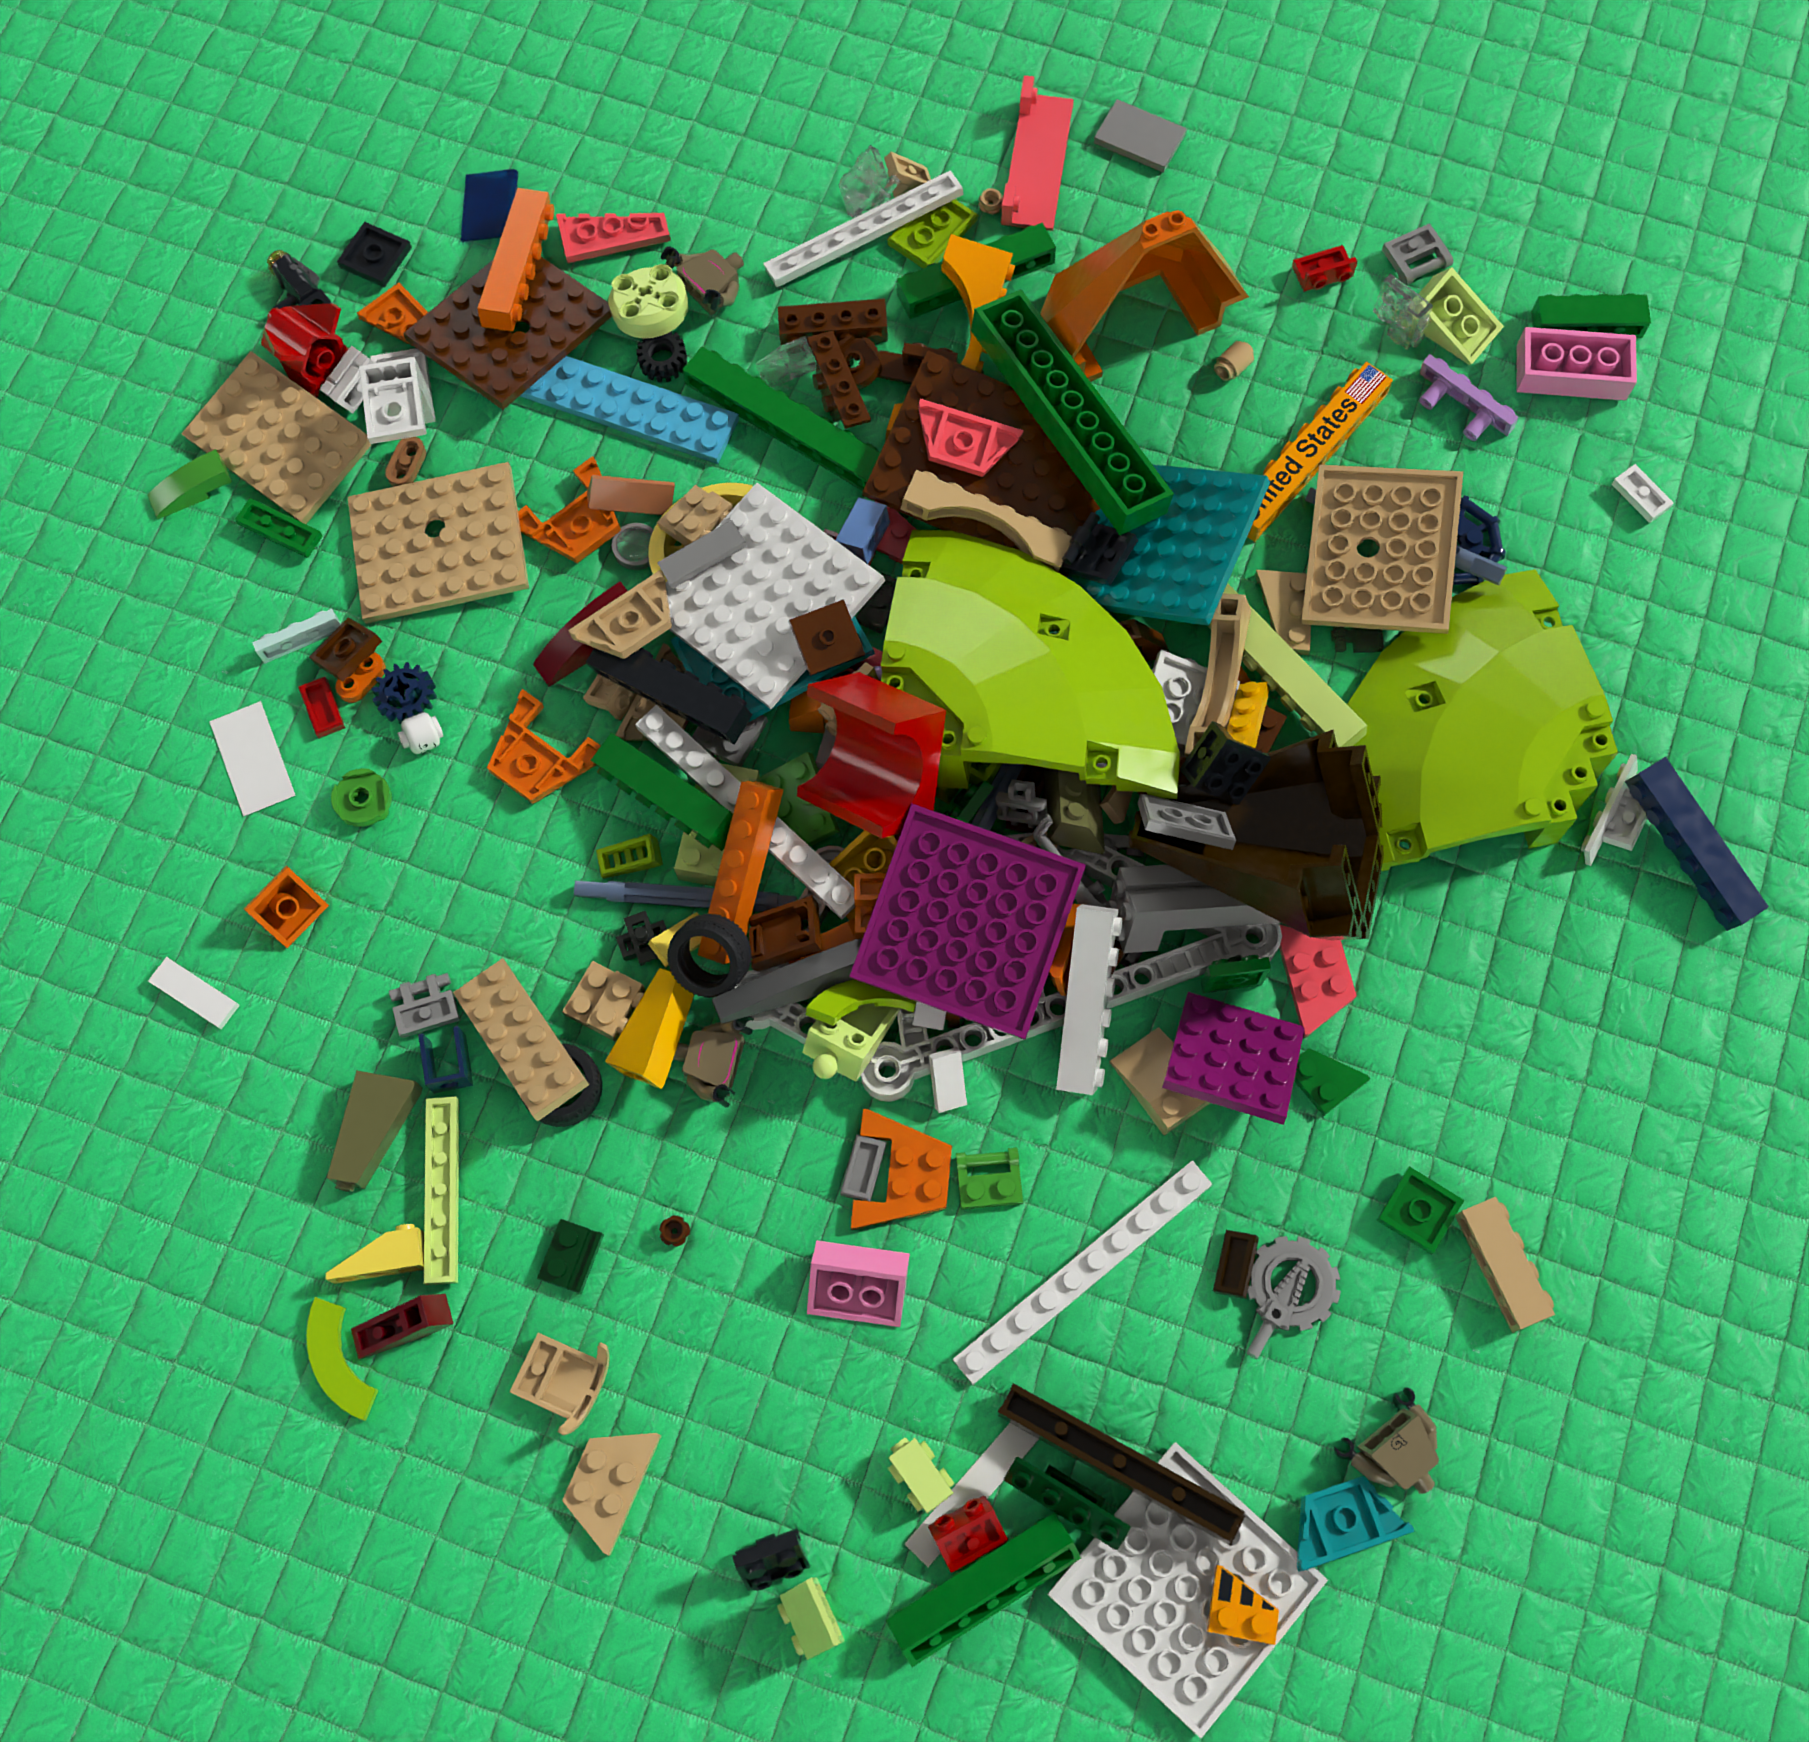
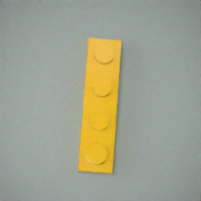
M1267 682L1239 684L1227 727V732L1234 740L1256 748L1269 695Z

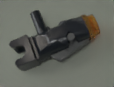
M277 250L270 254L267 259L268 269L277 277L281 289L288 292L286 294L287 298L273 308L280 309L297 304H333L322 289L317 287L320 278L315 272L283 250Z

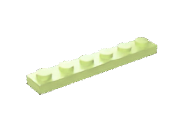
M457 1097L426 1099L424 1284L458 1283L459 1099Z

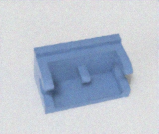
M858 497L835 541L868 564L890 524L887 506Z

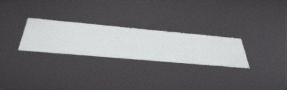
M1009 1423L952 1489L953 1495L933 1510L904 1545L929 1567L941 1552L928 1526L934 1523L940 1516L951 1514L960 1509L971 1499L986 1496L988 1499L1003 1482L1015 1458H1023L1039 1439Z

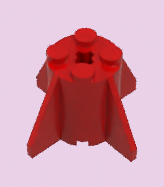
M335 304L273 308L267 315L268 320L264 327L261 344L273 356L279 359L289 379L318 398L321 384H324L326 378L332 373L342 356L349 349L343 344V339L335 333L341 308Z

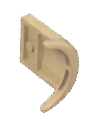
M537 1333L510 1389V1393L567 1418V1421L559 1427L558 1433L568 1435L583 1423L601 1391L609 1367L610 1356L608 1347L600 1342L597 1346V1357L594 1358L541 1333Z

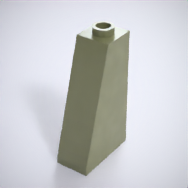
M356 1071L327 1179L336 1184V1189L354 1192L355 1187L366 1188L422 1093L423 1088L416 1081Z

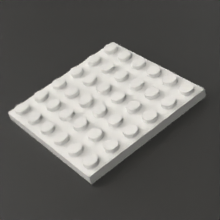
M756 483L716 527L718 528L733 520L747 546L673 589L667 581L666 589L672 628L669 630L769 709H772L807 670L788 621L843 599L852 619L885 582L883 575L767 489Z
M1174 1442L1157 1463L1245 1511V1518L1232 1545L1225 1544L1132 1492L1114 1514L1115 1517L1131 1527L1118 1550L1111 1548L1094 1537L1080 1554L1081 1559L1069 1567L1047 1595L1199 1738H1202L1328 1579L1314 1567L1298 1572L1297 1551L1181 1446ZM1215 1565L1226 1568L1279 1609L1275 1645L1207 1632Z

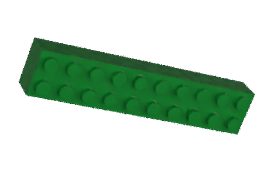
M1022 289L975 308L971 332L1119 535L1167 514L1174 493Z

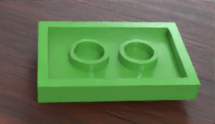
M806 752L760 776V781L784 789L777 817L811 847L841 831L835 815L797 797L798 785L807 782L819 772L813 754Z

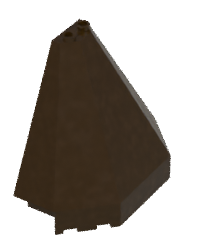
M1330 730L1267 753L1271 760L1239 805L1198 790L1190 782L1179 785L1177 799L1169 800L1226 813L1236 839L1233 850L1145 830L1140 810L1136 811L1135 825L1133 830L1129 832V845L1132 849L1136 848L1309 937L1325 940L1369 939L1384 852L1383 845L1380 844L1379 829L1383 828L1382 803H1379L1378 800L1381 777L1380 775L1373 776L1366 745L1338 747L1334 730Z

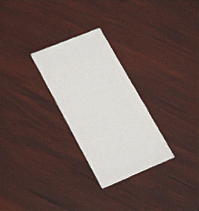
M261 701L209 721L243 816L296 796Z

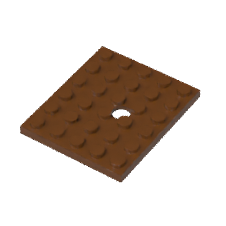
M543 257L535 262V277L528 284L529 294L527 300H523L521 320L516 321L527 323L530 326L528 332L517 331L511 333L510 331L481 327L477 308L493 263L492 260L403 333L405 341L504 410L612 317L609 303Z

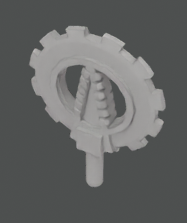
M1287 1236L1273 1239L1275 1244L1270 1247L1264 1244L1256 1251L1258 1258L1253 1264L1250 1279L1251 1286L1248 1287L1247 1294L1249 1300L1254 1299L1259 1308L1256 1309V1312L1262 1317L1261 1320L1264 1322L1246 1352L1254 1359H1258L1274 1329L1280 1328L1288 1331L1289 1326H1299V1331L1312 1329L1313 1322L1319 1319L1323 1323L1332 1314L1329 1311L1332 1302L1338 1304L1341 1292L1336 1290V1281L1340 1280L1337 1267H1331L1327 1260L1331 1256L1322 1247L1317 1250L1309 1245L1311 1241L1309 1239L1297 1237V1241H1288ZM1284 1261H1297L1298 1263L1272 1290L1271 1275L1273 1269ZM1310 1269L1315 1278L1316 1289L1314 1296L1309 1302L1297 1306L1307 1273Z

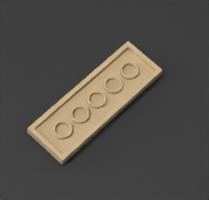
M503 958L453 992L537 1122L589 1086L583 1074Z

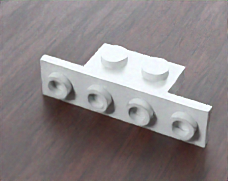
M1631 754L1627 764H1621L1617 773L1618 782L1615 788L1610 787L1607 792L1604 811H1598L1593 823L1595 829L1592 835H1587L1583 841L1581 851L1584 852L1586 865H1592L1602 842L1632 851L1647 820L1646 812L1639 802L1631 796L1629 788L1625 781L1636 775L1638 771L1637 755Z

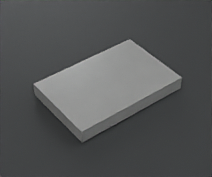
M1117 99L1096 133L1094 144L1164 173L1184 139L1187 128Z
M1140 794L1138 807L1145 830L1233 850L1236 839L1225 812L1148 794Z

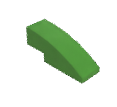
M215 449L171 473L148 494V498L157 519H160L209 499V491L227 485L232 480L223 459Z

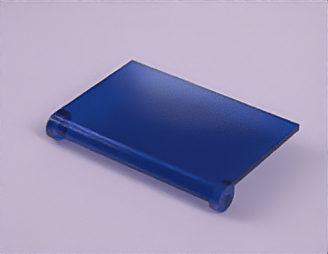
M508 169L466 174L461 242L501 238L517 191L519 175L517 170Z

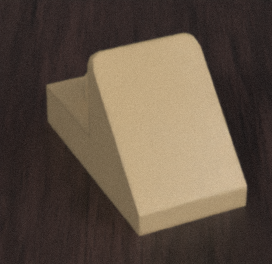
M893 152L884 157L888 169V181L894 198L931 180L927 167Z

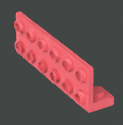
M1024 75L1013 155L1008 183L1005 184L1002 202L1001 225L1026 228L1043 223L1047 231H1053L1074 100L1038 95V88H1034V76Z

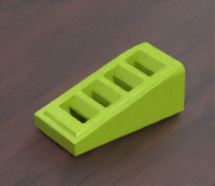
M651 834L596 850L600 874L603 879L663 865L658 839ZM645 847L647 848L648 857L645 854ZM635 849L637 851L638 860L634 861L632 851ZM621 852L625 854L626 864L622 863ZM612 854L615 863V867L611 868L609 861V855Z

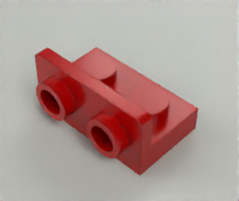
M986 1496L969 1500L960 1509L951 1514L940 1516L934 1523L928 1526L951 1573L1008 1541Z

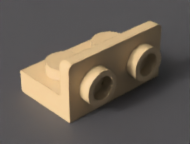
M597 675L583 696V699L588 705L608 710L615 719L622 720L637 694Z

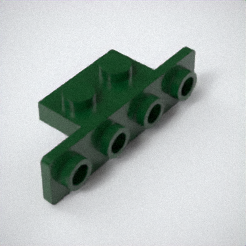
M1016 1457L1004 1477V1481L1115 1550H1118L1131 1529L1130 1525L1102 1509L1106 1499L1051 1465L1043 1472L1022 1458Z

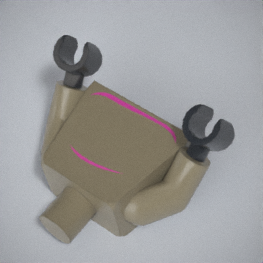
M673 247L664 248L660 258L667 260L665 265L670 266L671 269L674 266L677 267V274L683 281L686 291L711 316L720 307L732 306L739 291L737 270L744 266V262L738 253L734 252L724 259L713 249L703 253L688 255L678 253Z
M747 1016L722 1024L718 1022L705 1026L701 1031L693 1032L689 1045L678 1043L673 1060L684 1062L682 1073L687 1078V1085L700 1099L718 1102L725 1108L730 1106L725 1101V1097H730V1094L735 1095L732 1087L745 1044L743 1035L738 1033L752 1034L753 1029L745 1026L748 1021L754 1020V1017Z
M1406 1387L1403 1389V1392L1408 1397L1409 1402L1402 1401L1398 1394H1394L1393 1403L1401 1410L1357 1446L1361 1452L1357 1453L1354 1451L1353 1442L1348 1438H1342V1441L1350 1446V1451L1343 1454L1334 1447V1452L1341 1459L1349 1458L1351 1465L1370 1481L1389 1488L1397 1485L1404 1490L1409 1489L1413 1485L1419 1494H1425L1435 1485L1428 1472L1439 1462L1436 1453V1425L1419 1404L1416 1405L1414 1403V1391Z

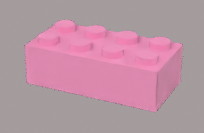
M1525 327L1517 343L1516 392L1626 401L1637 383L1636 335Z

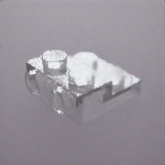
M1389 274L1382 283L1373 312L1381 321L1387 322L1390 325L1387 335L1391 337L1393 342L1408 350L1411 346L1417 347L1425 337L1423 331L1431 321L1429 315L1433 305L1395 276Z

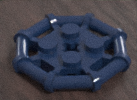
M1463 495L1460 503L1457 535L1459 547L1498 563L1506 555L1499 530L1500 520L1497 516L1493 517L1469 500V496ZM1465 511L1483 524L1477 526L1464 517ZM1487 531L1491 548L1483 546V533ZM1468 572L1455 573L1453 578V585H1478L1484 582V579Z

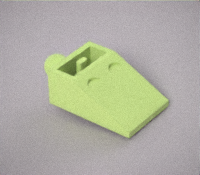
M874 1003L858 1006V1010L843 1016L834 1026L816 1020L808 1031L802 1052L814 1059L813 1071L815 1075L822 1079H828L838 1072L856 1082L871 1061L901 1008L875 1006Z

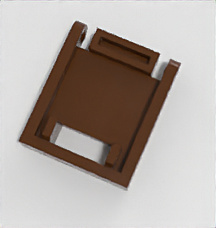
M812 895L750 916L749 942L752 955L751 967L754 971L760 972L822 951L819 905ZM808 919L809 932L803 929V920Z

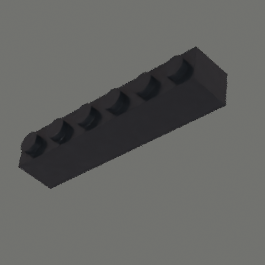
M594 648L585 663L596 674L734 745L752 717L751 712L746 707L747 702L735 694H732L731 697L724 695L723 690L711 682L705 685L699 682L700 679L687 670L683 673L675 670L676 666L666 659L661 658L660 662L653 659V655L644 648H640L625 659Z

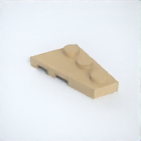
M1256 570L1255 576L1263 593L1262 598L1270 615L1272 629L1298 655H1309L1311 625L1302 624L1307 573Z

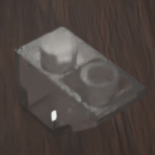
M806 337L779 346L755 363L761 379L771 388L816 371L815 359Z

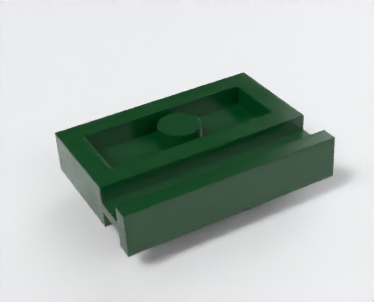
M560 1219L537 1278L582 1294L604 1234Z

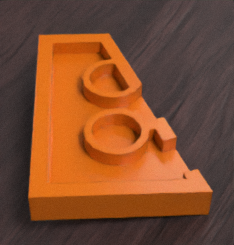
M398 282L357 312L360 320L408 343L405 341L403 333L428 312Z

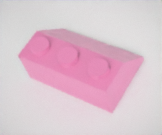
M816 1241L810 1268L807 1314L900 1327L910 1253Z

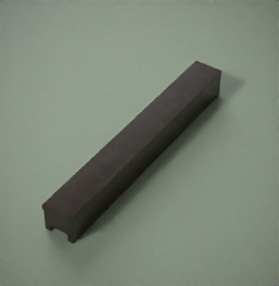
M1012 1384L1006 1400L998 1410L1000 1418L1225 1544L1232 1545L1245 1518V1511L1020 1386Z

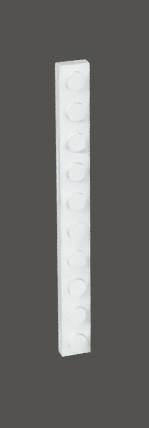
M655 705L635 724L637 729L705 793L733 813L741 782L661 708ZM777 817L768 851L838 917L843 919L855 908L854 887Z
M1193 1161L1188 1163L953 1358L954 1363L972 1385L977 1383L1213 1184Z

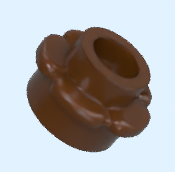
M671 1216L665 1219L659 1228L662 1242L666 1245L673 1244L675 1247L684 1244L686 1237L690 1234L689 1224L684 1222V1219L680 1216ZM674 1228L678 1230L676 1234H672Z

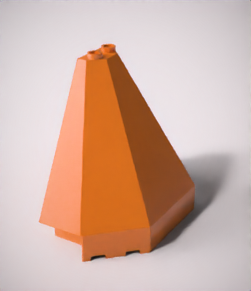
M1167 211L1142 222L1054 276L1040 315L1090 382L1101 378L1103 370L1085 341L1120 291L1160 275L1197 336L1220 327L1225 307L1249 297L1224 256L1191 218L1186 217L1182 211Z

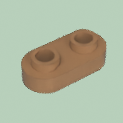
M404 438L397 444L385 471L386 477L393 487L414 482L426 457V449L419 438ZM416 452L415 455L409 456L410 453Z

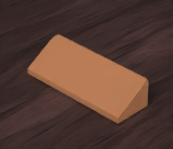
M592 475L587 490L588 507L595 510L663 515L672 506L675 482Z

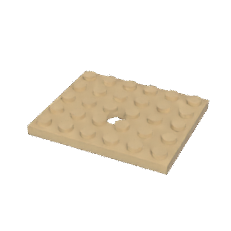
M509 462L348 496L362 620L366 624L529 589L512 468ZM434 520L443 521L445 528L441 530L440 536L429 537L425 533L426 526Z
M1319 465L1302 624L1448 634L1463 471ZM1371 539L1376 542L1380 549L1373 557H1363L1358 553L1357 546L1363 540Z

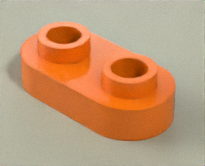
M374 652L356 668V671L351 676L347 677L343 682L339 679L336 681L335 688L342 700L348 703L360 701L377 683L375 679L377 677L382 678L384 675L383 670L386 669V666L381 656ZM368 662H373L370 667H365V664ZM348 683H354L352 687L345 688Z

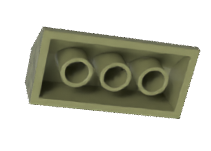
M1044 767L1045 799H1047L1048 814L1053 820V824L1047 830V837L1055 845L1103 855L1105 844L1102 807L1100 806V784H1086V780H1080L1079 773Z

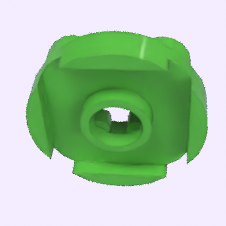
M355 769L347 772L342 776L343 780L339 782L338 786L335 784L332 789V807L347 825L356 827L369 826L384 820L389 814L388 809L392 802L391 789L383 777L370 769ZM360 792H364L366 796H369L364 803L360 804L358 801H354L355 798L360 796Z

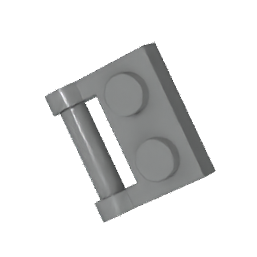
M1430 223L1384 243L1382 248L1383 253L1398 273L1399 280L1403 286L1412 284L1414 279L1436 269H1445L1453 265L1451 253ZM1435 253L1437 258L1410 269L1408 267V264Z

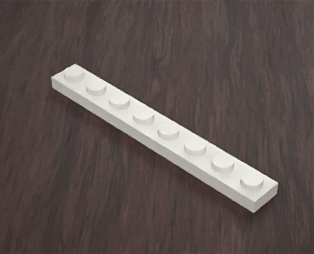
M950 170L765 262V270L776 288L964 195L963 187Z

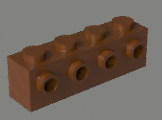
M885 299L778 307L781 350L809 348L807 337L832 330L838 342L851 336L854 339L868 338L874 344L888 342Z

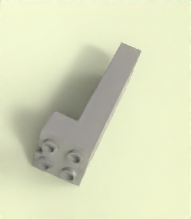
M1170 865L1120 867L1116 880L1112 882L1111 898L1106 902V908L1119 909L1118 918H1122V929L1120 936H1115V940L1120 942L1123 953L1158 951L1163 933L1168 930L1281 923Z

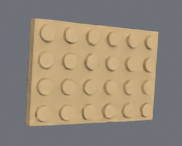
M252 351L249 352L182 432L186 439L205 453L216 449L228 470L304 524L308 523L372 445L366 433Z

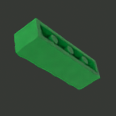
M1633 293L1626 295L1574 294L1571 296L1549 294L1538 296L1531 311L1533 328L1636 335V338H1643L1651 324L1647 295H1636Z

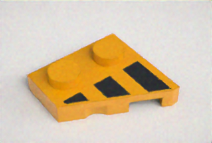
M1215 1565L1207 1632L1275 1645L1279 1609L1226 1568Z

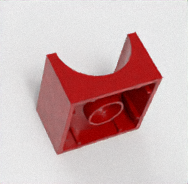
M860 672L808 684V697L833 707L836 715L837 731L834 746L826 763L814 777L798 785L797 797L881 839L902 832L911 804L934 811L946 709Z

